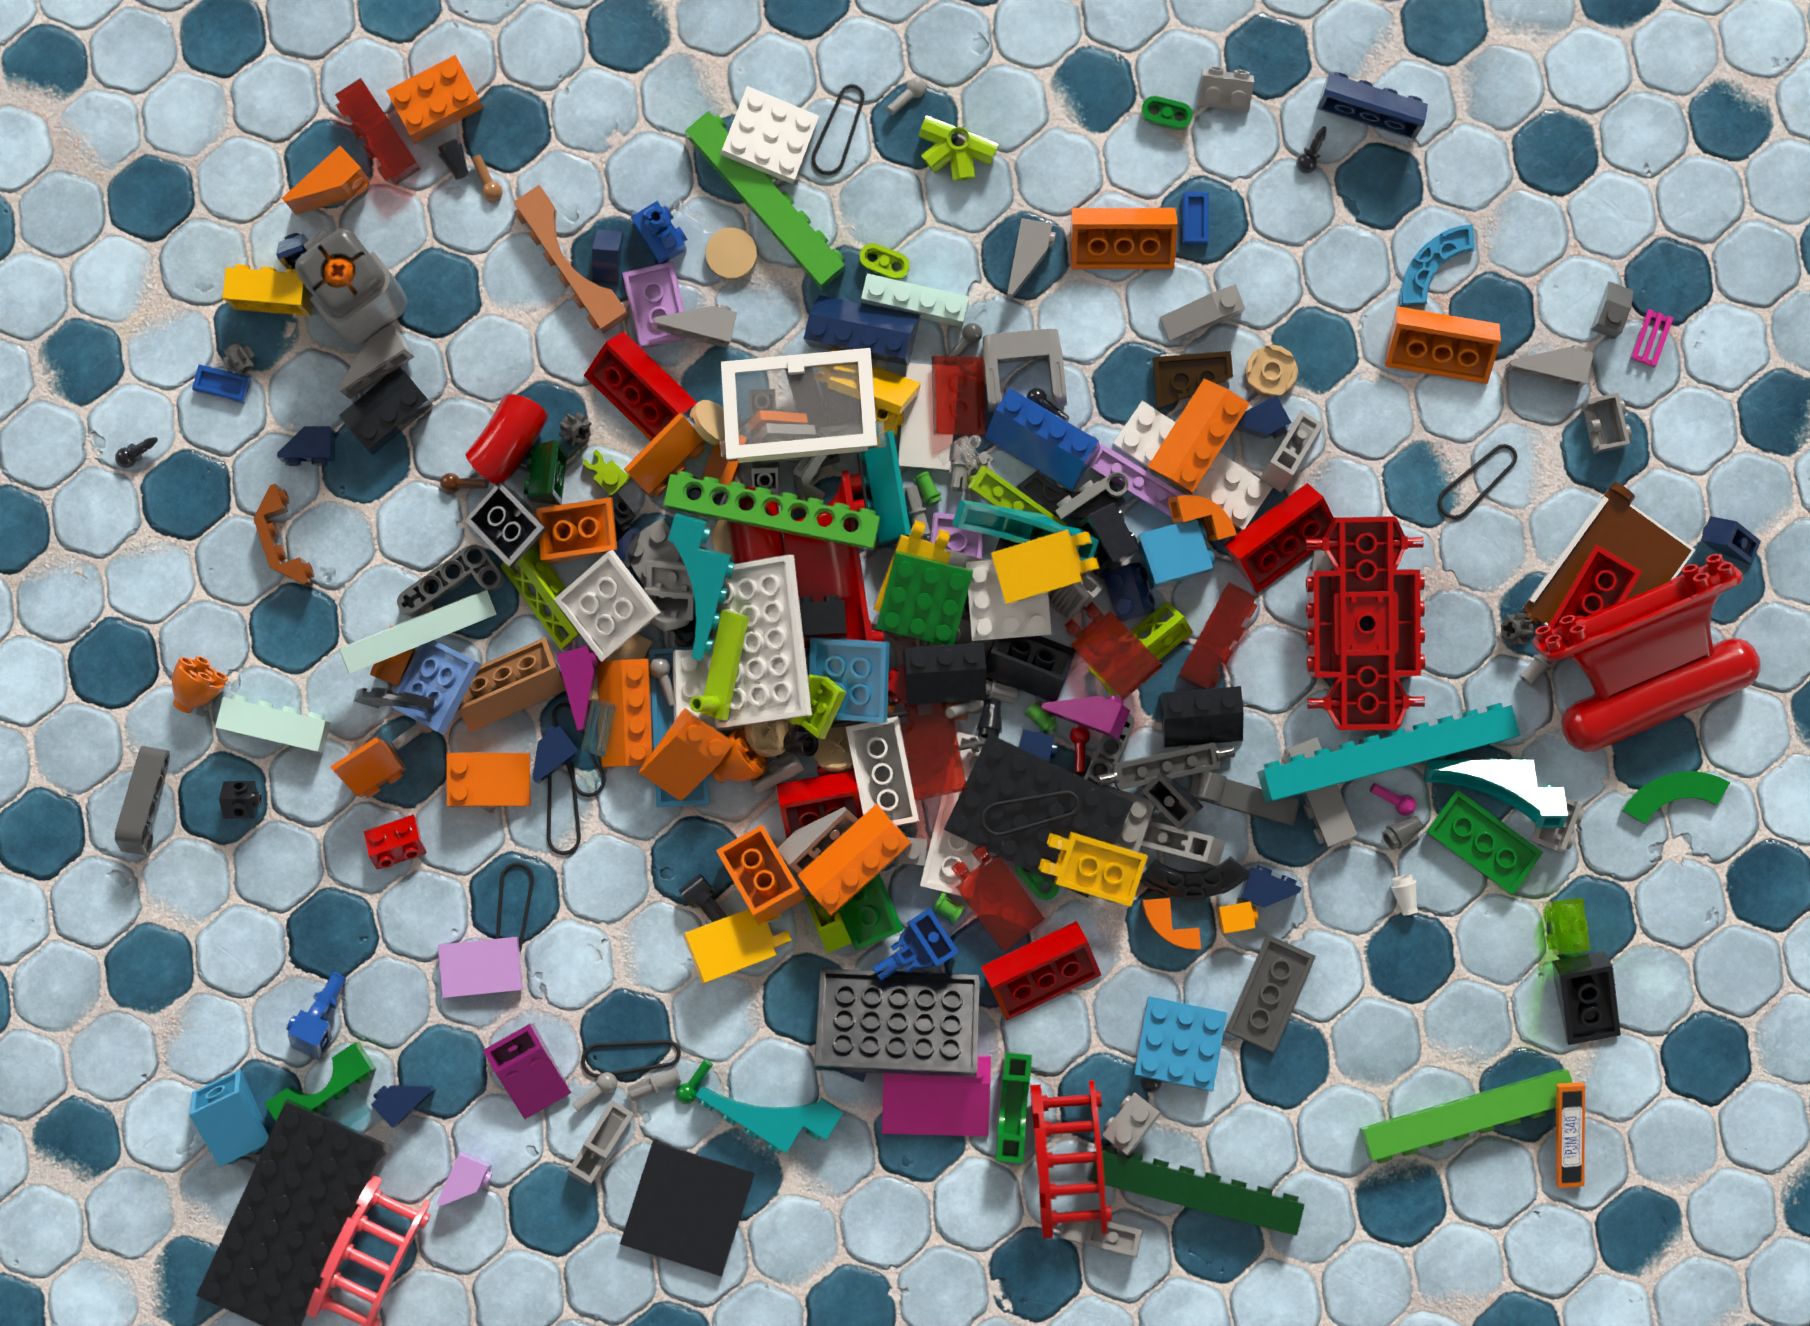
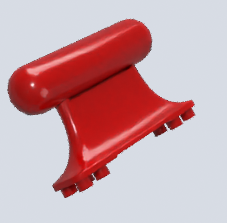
M843 470L839 489L832 500L826 505L834 507V503L850 506L849 510L860 512V508L865 509L864 499L856 501L853 499V494L862 493L860 473L850 475L849 470ZM748 486L745 489L755 491L756 486ZM745 498L740 502V509L743 511H749L754 506V501L750 498ZM772 503L766 508V514L769 516H776L779 513L778 504ZM823 514L818 518V524L822 527L829 526L833 521L832 516L829 514ZM804 517V518H802V519L795 520V521H797V522L803 521L806 517ZM854 519L847 520L844 524V529L847 532L856 531L858 529L857 521ZM727 521L733 563L739 564L784 555H794L798 597H813V601H824V596L840 595V600H846L848 632L803 635L804 648L810 647V638L812 637L885 642L883 630L873 631L871 621L869 620L858 547Z
M1721 554L1710 555L1706 558L1707 565L1699 568L1696 564L1686 565L1681 569L1683 575L1673 578L1663 585L1584 618L1576 619L1573 615L1562 617L1559 620L1561 626L1552 630L1550 626H1541L1535 630L1536 637L1532 641L1535 650L1549 661L1569 658L1576 662L1588 677L1595 692L1594 695L1575 702L1568 707L1561 719L1562 733L1569 745L1585 753L1600 750L1745 689L1756 681L1761 671V662L1754 646L1748 641L1739 638H1729L1715 644L1712 643L1711 616L1715 602L1722 593L1739 585L1743 580L1742 572L1733 563L1723 561Z

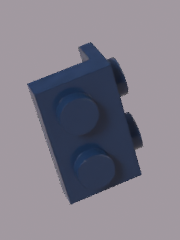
M1140 562L1129 563L1102 573L1118 623L1154 613L1155 599L1149 591L1146 582L1147 573Z

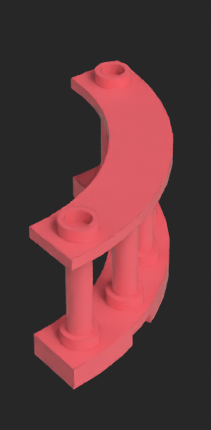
M372 1175L356 1202L358 1206L351 1218L348 1217L320 1276L323 1278L319 1289L316 1288L314 1290L306 1315L316 1319L321 1310L326 1311L328 1309L361 1326H379L381 1319L377 1317L397 1270L419 1228L424 1229L430 1219L431 1214L427 1213L430 1202L425 1200L418 1212L383 1195V1191L379 1190L382 1179ZM378 1204L412 1220L413 1223L405 1238L369 1221L365 1215L371 1205L376 1206ZM364 1230L399 1247L391 1266L354 1249V1245L351 1242L356 1232ZM349 1258L384 1275L385 1279L378 1294L341 1277V1273L338 1271L343 1259L347 1261ZM336 1286L372 1303L369 1315L366 1316L333 1300V1296L329 1295L331 1288Z

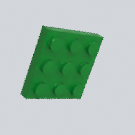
M895 551L876 629L941 645H953L973 570Z

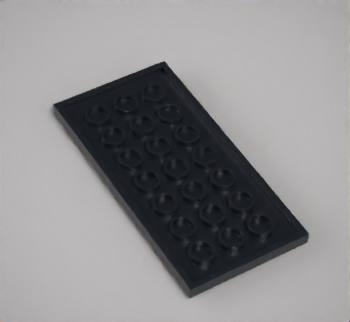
M287 1099L196 1296L262 1326H302L314 1290L316 1288L319 1289L323 1278L320 1276L348 1217H352L357 1207L356 1202L367 1185L386 1143Z

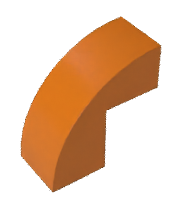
M1196 495L1167 498L1173 523H1182L1202 517L1207 541L1220 540L1237 535L1229 516L1211 500Z
M1170 898L1141 900L1142 909L1149 925L1162 939L1181 948L1201 949L1199 928L1173 930Z

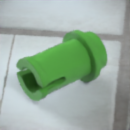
M928 471L917 475L913 479L924 498L922 502L926 503L928 507L942 500L940 497L942 493L937 491Z
M1037 702L1024 713L1041 728V733L1045 732L1049 735L1058 725L1055 721L1056 717L1052 718Z

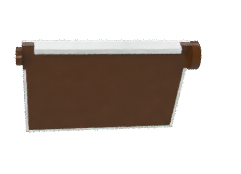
M1613 482L1523 606L1522 610L1526 612L1525 619L1532 620L1534 625L1540 622L1544 626H1548L1596 544L1642 571L1627 599L1676 578L1695 549L1631 503L1635 499V495L1623 485Z

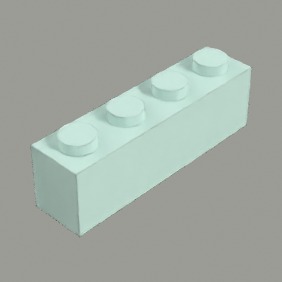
M867 274L861 297V303L920 314V319L963 328L969 302V296Z
M232 694L231 698H222L215 728L323 753L331 724L324 720L325 715L309 712L308 716L298 714L299 709L283 706L282 710L273 709V703L258 700L256 705L248 703V697Z

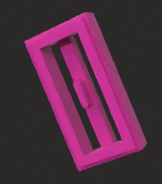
M1648 309L1630 359L1655 367L1673 317H1666L1662 313H1655L1654 310ZM1651 318L1655 319L1643 355L1639 356L1638 353ZM1663 322L1664 325L1656 344L1653 356L1650 360L1648 359L1652 345L1654 343L1660 323Z

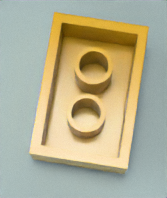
M235 264L234 268H225L222 298L234 310L302 316L312 315L313 303L310 298L313 295L298 277L295 269H287L286 272H276V269L272 267H260V270H252L250 266Z

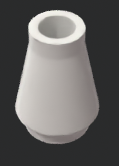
M1408 874L1391 879L1392 885L1390 887L1402 910V915L1417 913L1416 880H1413V876Z

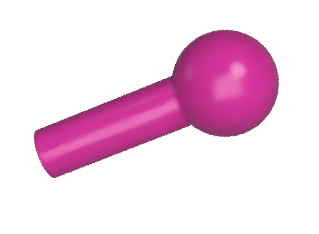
M1377 783L1372 784L1370 792L1395 805L1399 814L1408 816L1416 810V801L1412 796H1399Z

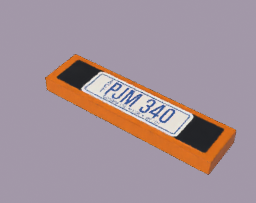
M1583 1082L1556 1084L1555 1184L1558 1188L1579 1187L1585 1184V1084Z

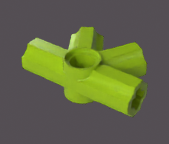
M927 115L918 135L919 138L935 144L921 155L930 170L936 174L950 162L953 181H965L975 178L973 159L991 166L999 145L970 133L963 127H955ZM955 135H962L966 142L958 147L952 144L951 139Z

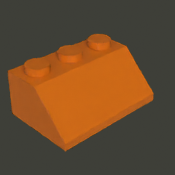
M679 413L624 470L630 479L650 498L654 495L658 497L667 489L668 485L666 483L669 481L670 474L675 475L678 471L684 472L687 468L685 464L691 458L697 459L704 452L705 448L703 446L706 442L688 420Z

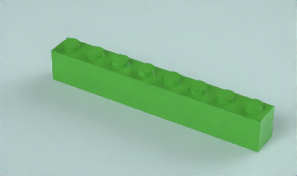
M707 111L685 130L688 140L815 284L823 290L845 271V264L843 263L845 258L837 249L833 251L826 244L828 242L826 236L819 229L815 232L809 225L811 223L810 218L802 210L798 212L792 206L794 201L786 191L781 193L777 189L776 185L778 183L773 176L720 155L728 136V132L724 129L727 125L719 115L713 116Z
M1559 1069L1360 1127L1368 1158L1373 1161L1377 1160V1163H1384L1393 1160L1392 1155L1402 1152L1403 1156L1419 1152L1418 1147L1428 1145L1430 1149L1444 1145L1443 1140L1452 1137L1454 1141L1469 1138V1133L1479 1130V1133L1482 1134L1495 1130L1494 1125L1504 1123L1505 1126L1520 1123V1118L1530 1115L1531 1119L1546 1115L1545 1110L1556 1109V1084L1573 1083L1568 1069Z

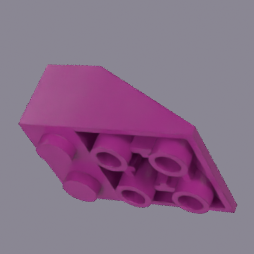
M534 1023L526 1025L483 1049L495 1074L524 1119L572 1093Z

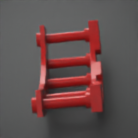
M1094 1080L1089 1081L1088 1095L1047 1098V1095H1042L1041 1084L1030 1085L1043 1239L1053 1238V1227L1058 1226L1060 1223L1100 1220L1102 1234H1107V1223L1112 1222L1111 1207L1106 1206L1103 1160L1097 1107H1102L1101 1091H1095ZM1090 1105L1092 1121L1050 1124V1121H1044V1111H1048V1108ZM1093 1132L1095 1151L1054 1155L1053 1152H1047L1046 1138H1050L1051 1135ZM1096 1162L1097 1182L1056 1186L1055 1183H1050L1049 1169L1054 1168V1165ZM1098 1193L1099 1210L1057 1213V1210H1052L1051 1200L1056 1199V1196Z

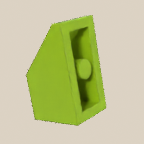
M813 895L805 898L827 954L852 943L839 911L834 915H830Z

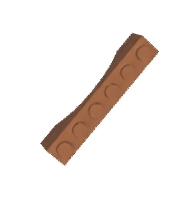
M538 185L515 200L514 204L517 210L514 213L522 225L527 222L531 228L528 234L536 246L542 244L546 250L543 256L551 267L556 265L561 273L557 276L565 288L571 286L575 292L572 298L580 309L585 307L590 315L586 318L593 329L600 328L604 334L628 318L629 315L613 290L588 281L576 272L565 259L557 239V211L542 187Z

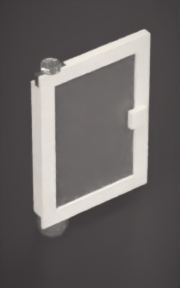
M870 348L721 362L725 441H720L721 456L726 457L727 462L738 461V463L863 452L872 448L886 447L884 421H876Z

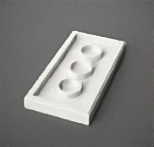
M909 363V366L906 365L905 377L921 383L919 393L904 409V422L901 426L899 467L950 471L959 367Z

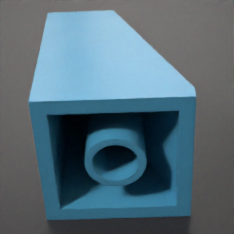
M1197 519L1143 532L1136 538L1139 548L1138 552L1147 573L1151 590L1210 572L1213 569L1212 564L1215 563V557L1212 549H1207L1204 541V539H1207L1206 530L1203 524L1198 523Z
M241 1069L192 1092L189 1115L219 1167L225 1164H234L242 1156L250 1152L257 1153L264 1149L269 1138V1131Z

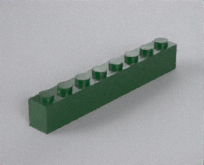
M1103 1144L1101 1146L1104 1185L1283 1233L1298 1235L1305 1204L1298 1201L1299 1196L1289 1193H1283V1197L1272 1195L1273 1190L1266 1187L1257 1186V1190L1246 1188L1247 1183L1240 1180L1231 1179V1183L1220 1181L1221 1176L1206 1172L1204 1177L1194 1174V1168L1180 1165L1178 1170L1168 1167L1169 1162L1154 1158L1152 1163L1142 1160L1144 1155L1132 1152L1129 1156L1118 1154L1115 1147ZM1096 1162L1090 1164L1087 1176L1088 1181L1097 1182Z

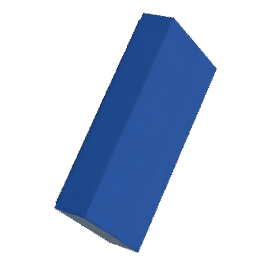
M1183 192L1182 245H1208L1209 192Z
M199 364L192 390L244 403L251 378Z

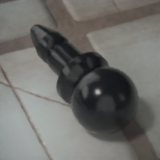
M1323 126L1315 134V139L1312 140L1310 149L1304 148V153L1297 158L1296 165L1300 172L1308 174L1316 169L1317 159L1321 156L1317 151L1322 146V141L1325 140L1326 126Z
M147 438L137 445L129 444L128 447L119 449L115 454L116 463L122 468L132 467L136 461L142 459L144 452L156 444L158 438Z

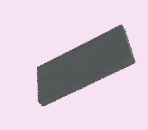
M1266 934L1224 1032L1274 1053L1316 956Z

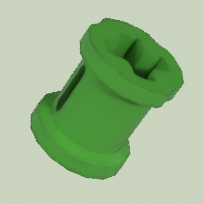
M943 892L932 908V911L948 919L953 926L965 906L963 904H956L947 898L946 893Z

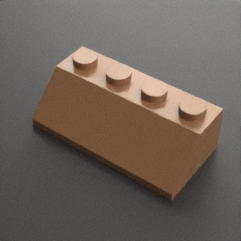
M546 637L480 666L458 707V711L470 732L484 728L488 724L509 717L513 713L531 707L566 690L561 670Z

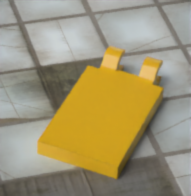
M858 362L816 366V368L823 370L825 373L818 372L815 375L814 379L817 382L827 383L828 389L861 401ZM872 365L875 406L900 415L919 393L921 383Z
M915 520L909 537L901 534L895 551L948 563L951 552L946 551L945 548L951 536L949 535L950 532L940 529L935 543H931L921 539L926 527L924 526L925 523ZM894 554L873 607V610L879 612L884 597L889 573L891 570Z
M1064 530L992 552L991 555L1005 603L1010 604L1083 582L1081 573L1099 568L1096 558L1093 557L1081 561L1078 554V546L1092 543L1089 532L1070 536L1069 530Z
M1070 832L1068 839L1052 833L1049 834L1048 846L1061 850L1057 863L1041 858L1038 868L1041 869V872L1055 875L1054 883L1130 907L1132 906L1148 857L1146 854Z
M750 909L684 933L683 938L701 983H708L775 957L776 952L774 948L792 941L788 931L773 936L768 922L782 916L781 913L758 925Z

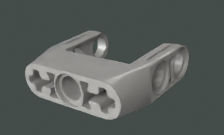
M1057 329L1028 330L983 336V364L989 413L995 412L1000 404L1001 392L998 364L1048 359L1052 398L1056 406L1067 405L1063 356Z

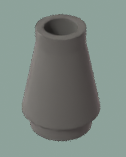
M1413 816L1386 826L1382 836L1389 848L1392 850L1396 848L1401 849L1423 829V824L1417 816Z

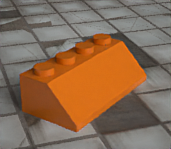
M1071 208V269H1175L1178 227L1176 209Z
M1397 306L1390 329L1385 367L1488 384L1501 342L1500 324Z
M1203 379L1151 460L1148 468L1192 495L1250 403L1230 390Z
M650 659L598 661L602 767L644 765L654 751Z
M876 804L802 870L798 877L830 915H834L904 852L912 842L880 806Z

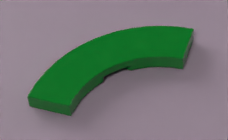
M1686 771L1667 774L1640 787L1626 801L1620 811L1646 824L1656 810L1677 799L1694 798L1718 805L1730 782L1721 777L1703 772Z

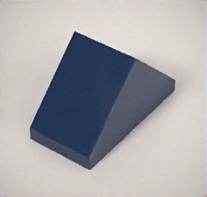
M596 231L592 247L593 282L619 283L623 231Z

